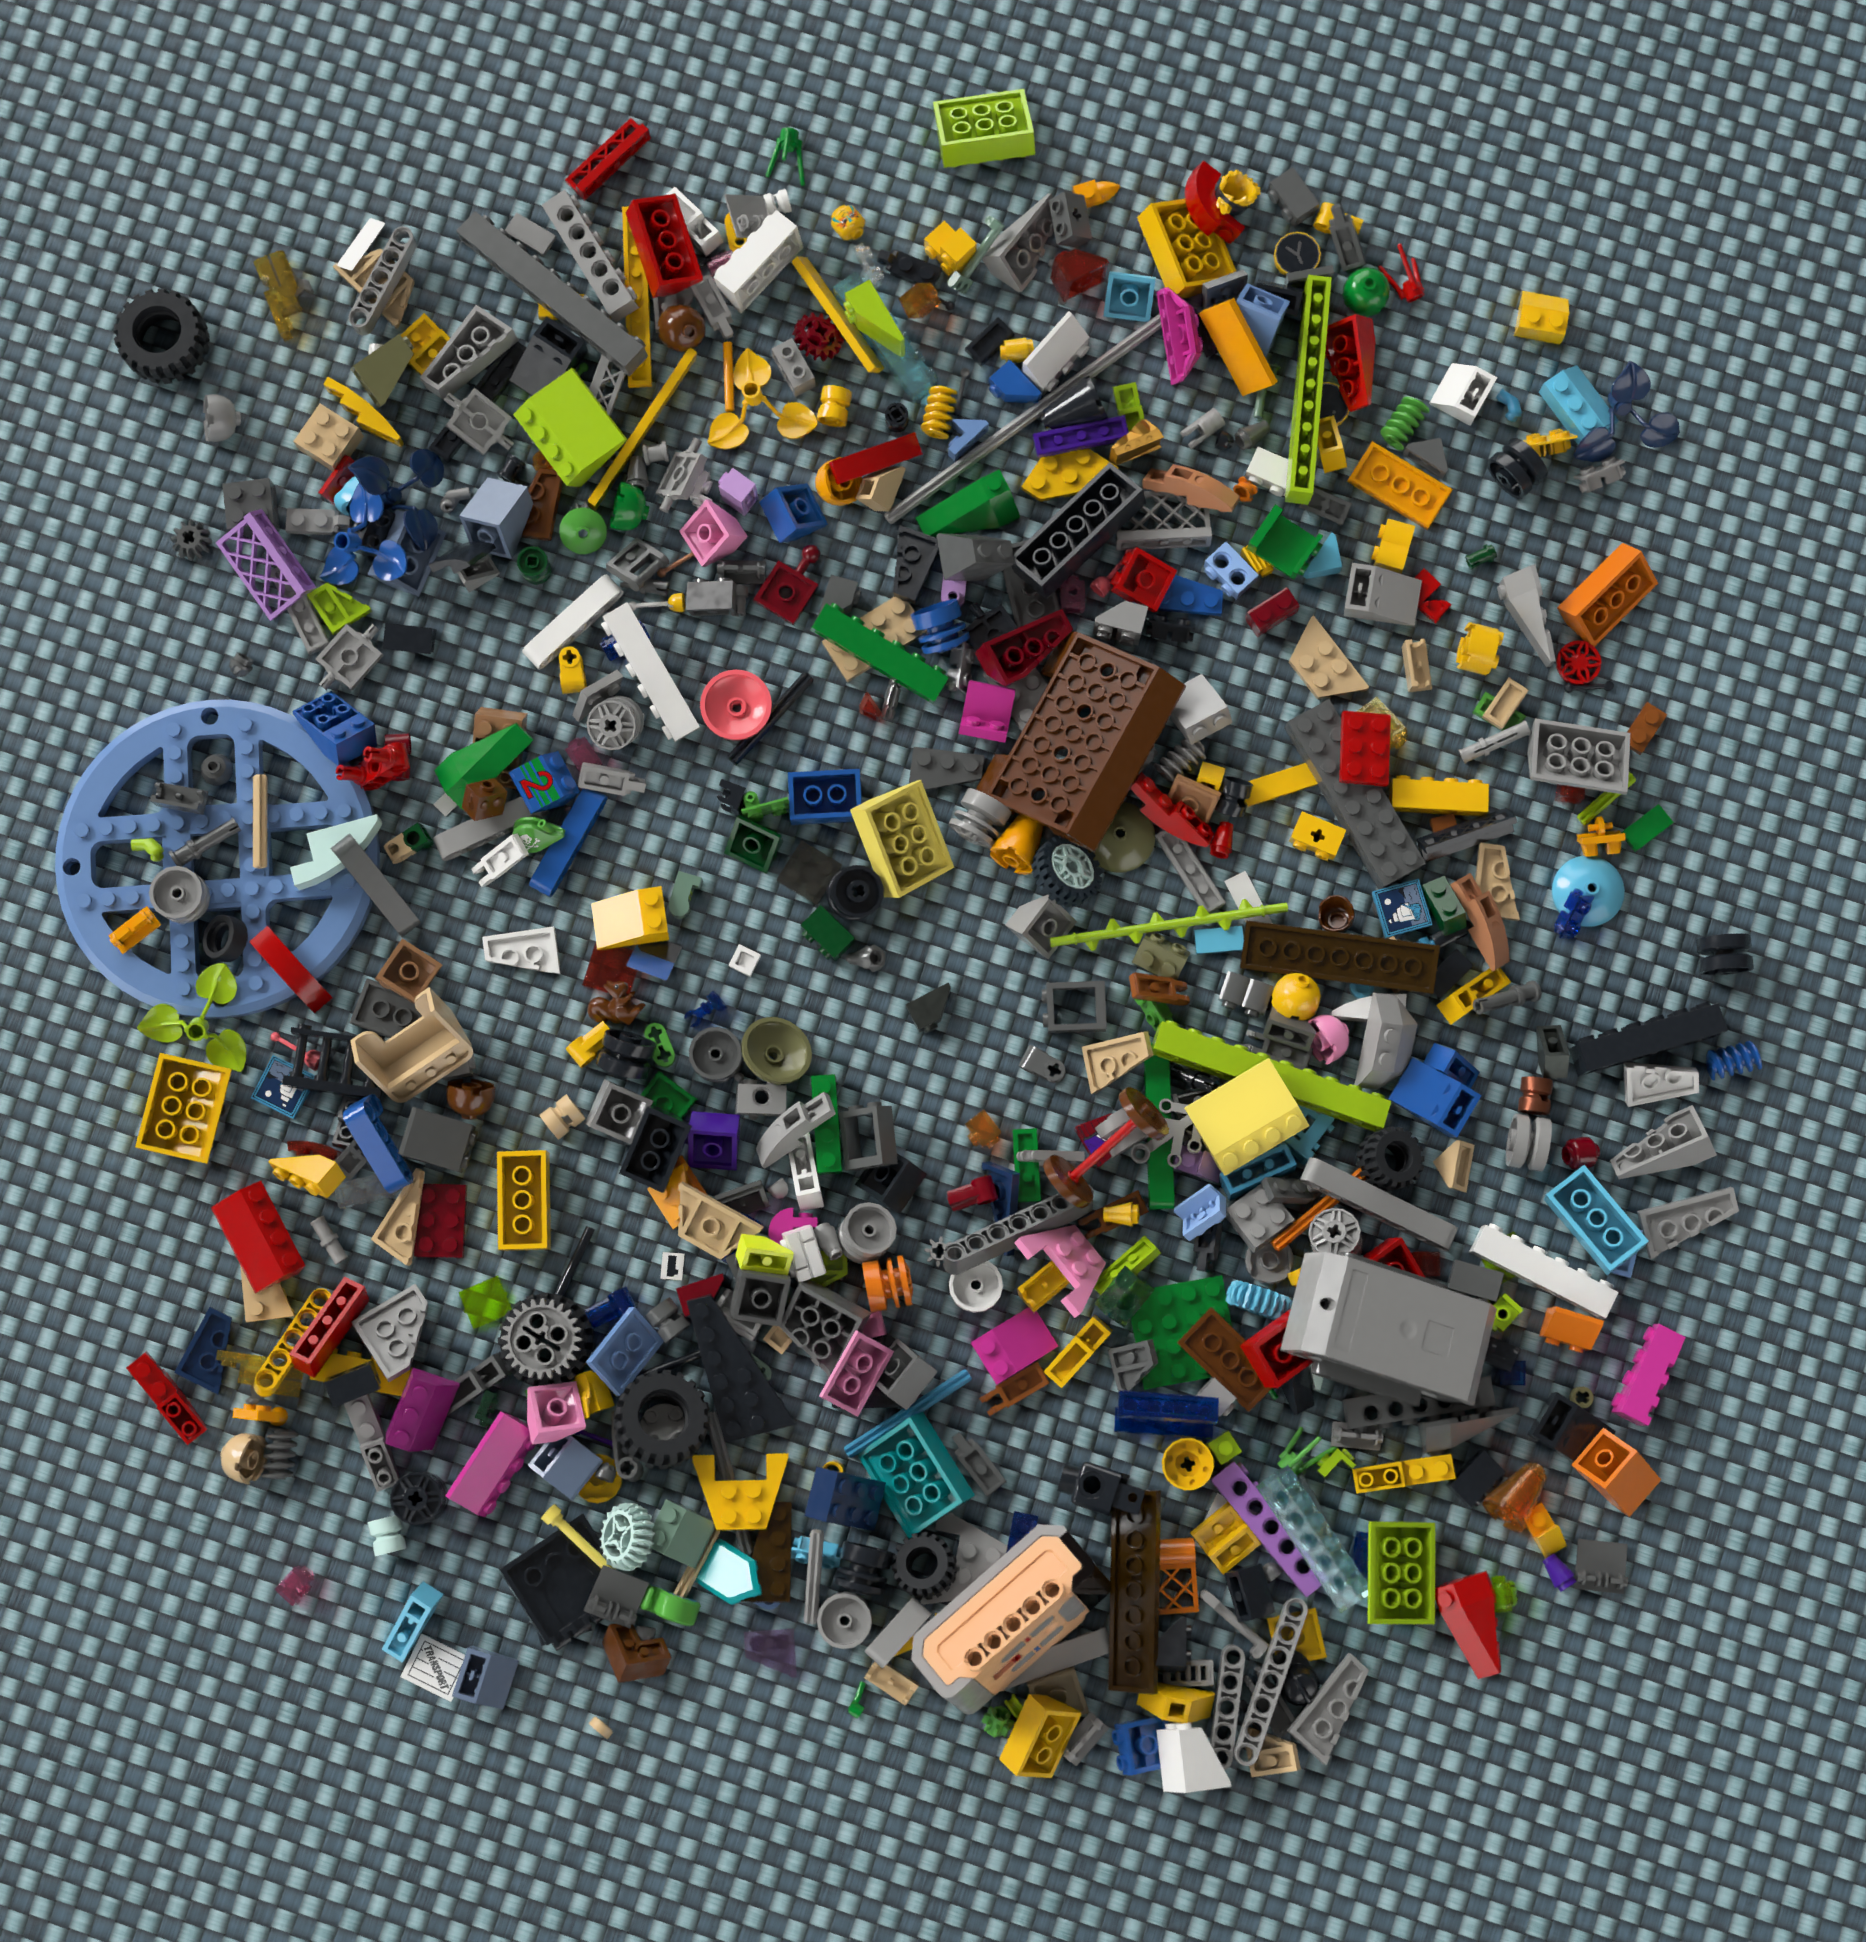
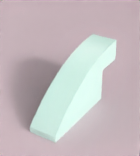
M375 814L307 833L313 861L290 867L294 886L302 890L317 885L346 868L330 848L350 833L361 848L365 850L382 826L379 816Z

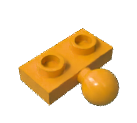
M244 1404L243 1408L233 1409V1418L269 1421L274 1426H282L287 1422L288 1413L283 1407L271 1409V1406Z

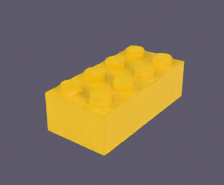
M546 1150L497 1152L498 1250L500 1251L551 1250L550 1153Z

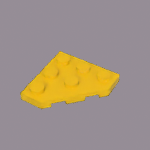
M1089 448L1042 457L1021 486V490L1040 502L1062 496H1074L1109 461Z

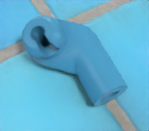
M1501 389L1496 399L1507 406L1509 411L1505 415L1506 419L1516 422L1517 418L1521 417L1522 414L1519 400L1504 389Z

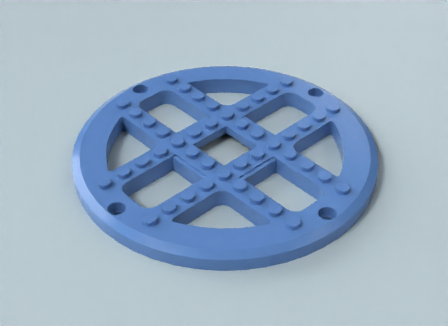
M205 700L182 704L153 714L121 733L96 756L76 784L65 807L56 844L55 873L60 904L68 927L89 961L122 991L150 1006L168 1004L178 1011L176 1013L181 1016L200 1017L209 998H202L196 993V981L201 974L198 919L186 924L175 923L170 920V974L148 964L131 949L122 954L111 943L108 936L115 930L107 920V916L138 913L146 906L152 912L156 911L150 902L149 890L151 885L100 888L96 880V852L103 845L131 843L132 839L152 838L156 841H162L164 870L165 868L176 866L168 853L169 851L181 848L186 845V841L189 839L193 840V836H203L231 820V818H234L241 829L240 832H237L240 878L206 880L205 883L209 887L210 902L206 912L241 910L242 921L247 928L248 934L247 943L243 951L244 966L241 974L235 977L237 982L235 997L224 1007L212 1001L205 1019H227L248 1016L286 1003L297 997V995L249 942L266 926L270 928L271 908L280 902L333 898L316 928L307 939L292 951L293 955L319 982L341 961L352 947L364 926L373 901L346 868L331 878L302 890L294 886L292 874L273 876L271 832L325 829L372 816L374 811L367 792L363 787L361 788L360 785L354 783V781L338 780L336 776L341 774H336L337 765L324 756L294 716L275 708L247 701ZM218 714L217 721L209 725L207 723L209 715ZM231 738L234 740L237 803L206 805L204 815L163 808L154 814L104 817L124 784L141 767L162 752L164 759V783L193 788L192 747L194 744L206 739ZM268 744L304 766L328 796V800L279 805L267 804V867L257 869L253 867V776L264 774L263 745ZM348 762L343 764L344 766H351ZM377 832L371 843L367 846L365 853L380 870V843ZM194 860L183 865V867L194 872ZM75 863H80L79 872L76 875H71V866Z

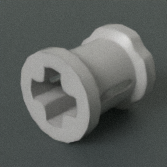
M666 441L650 446L642 444L646 465H650V462L662 460L669 462Z

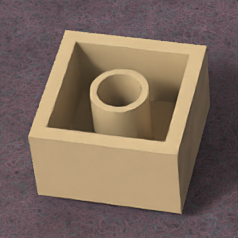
M319 404L293 442L301 452L334 471L344 455L349 457L352 455L364 436L357 426L322 404Z

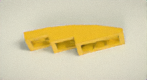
M327 376L323 384L327 392L341 398L340 404L345 411L358 416L356 421L361 429L401 448L403 447L404 443L401 437L373 406L348 387Z

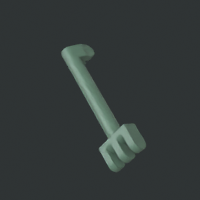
M987 216L985 219V223L992 229L961 273L955 270L948 280V286L962 294L967 293L974 283L969 277L1005 227L1004 224L992 216Z

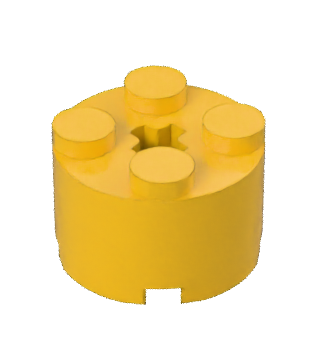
M1469 622L1464 631H1468L1465 638L1461 637L1456 663L1460 664L1457 666V669L1487 675L1490 673L1491 668L1496 669L1498 665L1499 655L1496 653L1498 646L1502 644L1504 633L1496 628Z

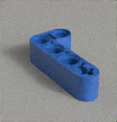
M371 1094L350 1105L343 1112V1119L381 1184L391 1194L413 1183V1175L402 1155L398 1154L399 1150L379 1119L383 1112V1106L379 1098L375 1094Z

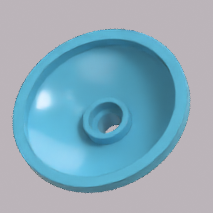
M1575 857L1567 861L1557 871L1553 879L1552 898L1556 909L1566 920L1578 926L1594 927L1608 922L1618 913L1624 900V883L1619 872L1611 863L1600 857ZM1589 884L1595 887V892L1588 890Z

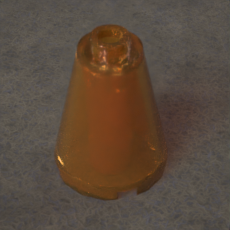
M1535 1462L1532 1464L1526 1463L1485 1497L1482 1505L1486 1512L1494 1520L1498 1517L1505 1522L1502 1526L1518 1533L1523 1532L1528 1525L1547 1479L1545 1469Z

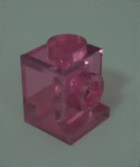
M1070 576L1060 586V608L1063 609L1064 613H1084L1085 611L1084 581H1079L1077 576ZM1076 590L1077 594L1072 596L1068 591Z
M296 1566L274 1590L291 1606L298 1605L301 1602L298 1596L303 1598L312 1588L310 1583L314 1580L315 1574L306 1566Z

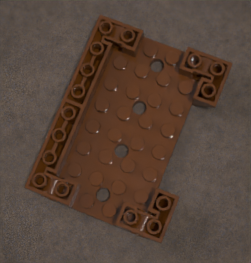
M1070 632L1054 648L1041 671L1042 675L1051 678L1010 754L994 755L976 790L1004 804L1009 808L1012 815L1017 812L1049 827L1055 835L1092 852H1096L1182 696L1186 685L1159 666L1082 633ZM1106 667L1114 668L1110 676L1102 675ZM1090 708L1091 713L1088 717H1079L1082 709ZM1062 749L1068 750V754L1064 759L1056 758L1058 751ZM1037 791H1045V796L1042 800L1035 801L1033 799Z

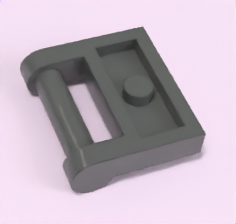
M636 537L606 564V570L628 583L632 590L638 592L644 586L643 583L660 568L664 569L669 564V559L665 554ZM650 559L654 561L638 576L634 575Z

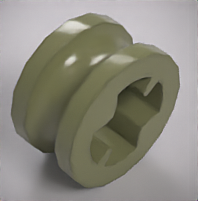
M1584 1386L1575 1387L1569 1395V1399L1582 1408L1589 1407L1594 1399L1592 1391ZM1577 1392H1585L1587 1394V1397H1585L1587 1399L1586 1403L1576 1401V1398H1578L1576 1396Z

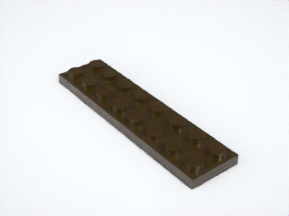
M1246 921L1240 969L1284 975L1301 973L1314 979L1434 994L1440 945Z
M1144 1490L1145 1494L1138 1515L1112 1507L1108 1690L1154 1695L1158 1694V1666H1156L1159 1639L1161 1490ZM1135 1493L1128 1495L1130 1502L1134 1503L1137 1501L1138 1497Z

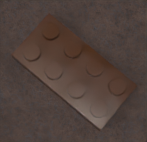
M1211 1307L1177 1344L1212 1378L1219 1381L1234 1395L1236 1401L1247 1412H1250L1272 1388L1264 1387L1241 1349L1240 1345L1246 1340Z

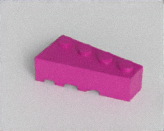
M1653 1324L1652 1327L1649 1326L1643 1336V1339L1646 1341L1642 1349L1638 1348L1633 1356L1632 1361L1635 1364L1632 1370H1628L1623 1377V1389L1621 1393L1617 1392L1612 1400L1611 1405L1614 1406L1611 1411L1612 1413L1637 1426H1649L1652 1418L1648 1416V1413L1657 1407L1660 1400L1657 1394L1658 1389L1662 1390L1669 1379V1372L1666 1370L1668 1367L1672 1368L1686 1337L1661 1324Z

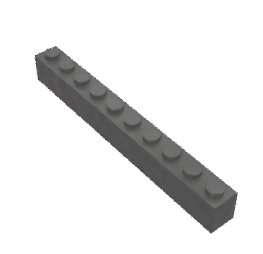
M474 211L456 231L461 241L630 377L648 357L644 348L646 346L645 343L637 336L634 338L630 336L627 328L621 323L615 324L611 320V316L604 309L599 311L595 308L594 302L586 295L580 296L577 293L578 290L570 282L565 284L560 280L561 276L554 269L550 268L548 270L545 268L543 261L536 255H529L527 253L528 250L519 241L514 243L510 239L511 236L504 229L500 228L498 230L494 227L493 221L485 214L481 216Z

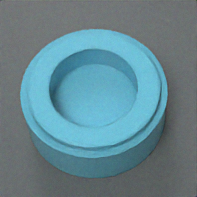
M1350 983L1349 990L1355 998L1360 999L1369 997L1374 991V986Z

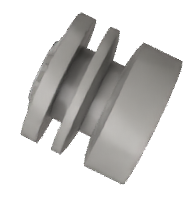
M624 696L610 697L595 705L590 711L586 723L587 731L592 741L600 748L607 750L621 749L636 740L641 734L644 725L643 712L639 705L630 698ZM615 720L617 724L614 728H610L611 721Z
M968 788L961 800V805L968 812L956 810L954 815L958 819L951 818L948 825L968 842L991 849L992 845H994L992 838L999 837V833L992 826L1004 827L1012 813L1009 808L993 797L976 789Z
M1331 1208L1323 1210L1314 1217L1309 1228V1238L1313 1252H1328L1340 1255V1252H1348L1359 1256L1362 1254L1363 1241L1359 1223L1351 1213L1344 1209ZM1336 1232H1339V1235H1336L1335 1238H1331V1235H1335Z

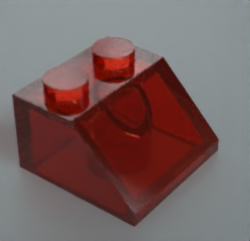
M1077 249L1069 252L1063 251L1054 259L1050 279L1063 302L1103 283L1109 261L1107 258Z

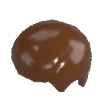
M1340 895L1328 896L1320 903L1318 920L1325 931L1345 933L1353 925L1355 912L1353 905L1346 897Z

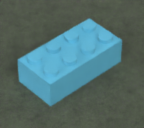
M1585 1165L1545 1195L1544 1201L1607 1276L1644 1248L1649 1242Z

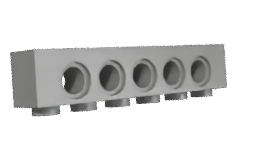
M563 190L542 204L558 233L615 323L638 309L639 306L635 302V299L638 298L631 286L626 287L623 281L626 280V277L619 267L617 269L614 268L612 263L615 262V259L608 249L603 250L601 244L604 241L597 231L592 232L590 226L593 224L586 213L581 214L578 208L581 207V204L574 194L570 196L566 190ZM574 215L570 221L566 222L569 216ZM585 233L582 239L577 240L579 235ZM592 252H596L592 258H588ZM607 270V273L600 277V273ZM619 288L616 294L611 295L614 289Z

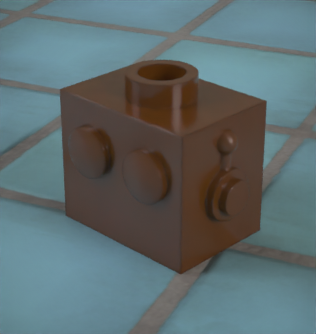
M495 778L466 784L462 809L474 821L503 815L508 791Z

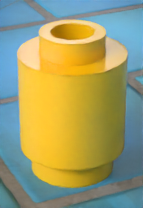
M1026 337L1004 340V345L1000 346L1001 360L1006 359V362L1009 360L1013 363L1024 362L1034 351L1033 340H1027Z

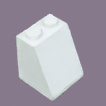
M1191 1723L1165 1724L1166 1729L1156 1730L1163 1792L1190 1793L1231 1787V1782L1201 1727H1192Z

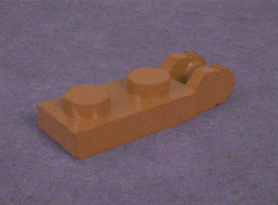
M1136 972L1129 976L1132 998L1176 1006H1184L1190 1003L1188 996L1176 994V992H1183L1188 989L1186 982L1177 981L1174 978Z
M1036 1362L995 1386L994 1390L979 1399L983 1403L992 1399L996 1394H1000L1004 1402L991 1407L987 1411L989 1416L1006 1406L1008 1408L1050 1382L1039 1363Z

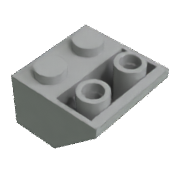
M1124 601L1095 618L1093 634L1097 635L1096 637L1101 640L1110 641V639L1120 641L1119 643L1124 646H1138L1148 607Z

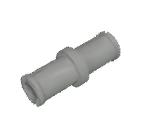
M324 1215L310 1223L321 1240V1247L326 1248L335 1265L348 1258V1255H346L338 1241L339 1236L337 1233H333Z

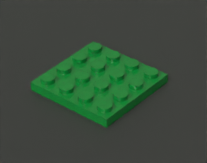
M1222 1275L1126 1292L1135 1343L1153 1339L1159 1362L1142 1379L1144 1390L1211 1378L1177 1342L1211 1307L1232 1327Z

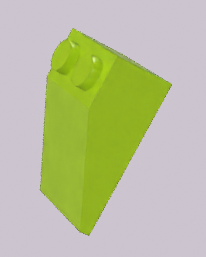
M870 279L845 293L846 302L843 304L846 309L844 313L849 323H854L859 331L898 356H905V339Z

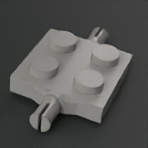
M474 388L467 398L462 401L458 400L450 392L445 397L444 401L455 408L453 416L445 426L479 453L484 455L490 446L496 442L507 450L514 444V442L503 435L505 426L512 417Z
M693 438L688 450L675 452L656 491L657 495L664 498L659 507L661 511L668 513L673 501L676 499L688 500L694 492V485L698 477L703 473L704 465L708 459L704 455L697 453L702 444L701 440Z
M346 624L315 659L328 673L319 685L327 691L336 680L345 684L353 691L384 656L370 641L380 630L371 624L365 633L362 634Z

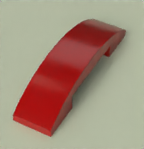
M268 926L249 941L314 1014L333 998Z

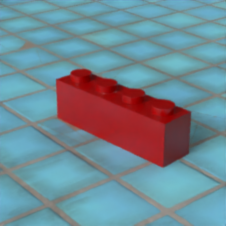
M344 1276L289 1353L295 1369L313 1378L317 1376L351 1328V1321L358 1318L370 1301L365 1286Z

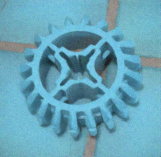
M1238 1280L1231 1282L1226 1293V1302L1231 1306L1271 1320L1277 1319L1291 1309L1292 1300L1287 1296Z

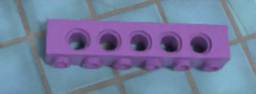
M1234 1461L1229 1462L1209 1480L1225 1500L1232 1505L1244 1523L1248 1525L1260 1543L1303 1596L1308 1597L1330 1579L1326 1574L1329 1571L1320 1559L1317 1561L1313 1559L1310 1555L1313 1550L1304 1539L1300 1542L1294 1534L1297 1531L1288 1520L1283 1522L1278 1516L1281 1511L1272 1500L1268 1503L1262 1496L1265 1493L1262 1487L1256 1481L1252 1483L1246 1475L1249 1472L1241 1462L1237 1464ZM1237 1481H1242L1246 1486V1490L1242 1495H1236L1233 1492V1485ZM1254 1500L1259 1501L1261 1504V1511L1256 1515L1251 1514L1249 1511V1504ZM1269 1520H1274L1277 1523V1530L1273 1534H1268L1264 1528L1265 1523ZM1289 1539L1293 1543V1549L1290 1553L1285 1554L1281 1551L1280 1546L1284 1540ZM1301 1559H1306L1309 1563V1569L1305 1573H1299L1296 1568L1298 1561Z

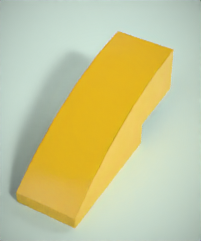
M1094 1314L1044 1370V1373L1062 1388L1113 1330Z

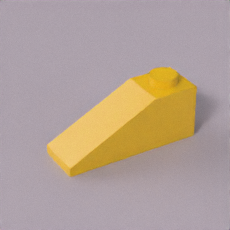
M1489 968L1436 1006L1451 1025L1473 1010V1001L1475 999L1493 995L1510 984L1511 981L1501 968L1493 972Z

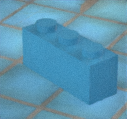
M1285 1143L1261 1154L1226 1176L1221 1172L1219 1181L1228 1200L1231 1201L1249 1193L1260 1185L1265 1177L1282 1178L1295 1172L1297 1163Z

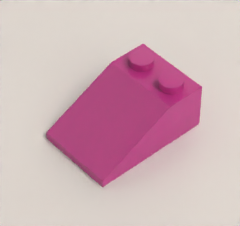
M1029 1307L971 1342L972 1347L996 1385L1058 1347L1038 1312L1033 1313Z

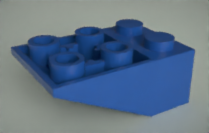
M332 691L293 711V715L324 756L337 766L343 765L362 755L367 746L373 748L377 746L375 724Z
M1412 1058L1388 1099L1446 1136L1458 1137L1481 1095L1461 1082Z

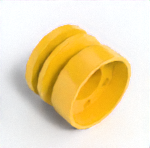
M1181 1438L1172 1442L1165 1450L1162 1458V1471L1166 1479L1174 1487L1182 1490H1196L1204 1486L1211 1478L1214 1469L1213 1456L1209 1448L1201 1441L1193 1438ZM1189 1457L1190 1461H1195V1465L1192 1466V1471L1187 1472L1186 1468H1181V1464L1184 1463V1458Z

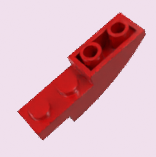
M1142 772L1137 775L1130 789L1143 801L1140 811L1148 819L1163 830L1184 841L1207 847L1214 836L1211 827L1203 822L1190 806L1186 805L1182 800L1174 805L1170 797L1163 794L1155 786L1151 778L1146 777Z
M147 1351L126 1367L155 1402L159 1412L187 1445L207 1430L204 1422L164 1368L161 1369Z

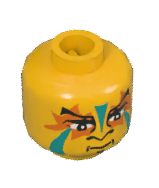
M841 205L832 213L831 226L843 240H856L862 236L865 219L854 206Z

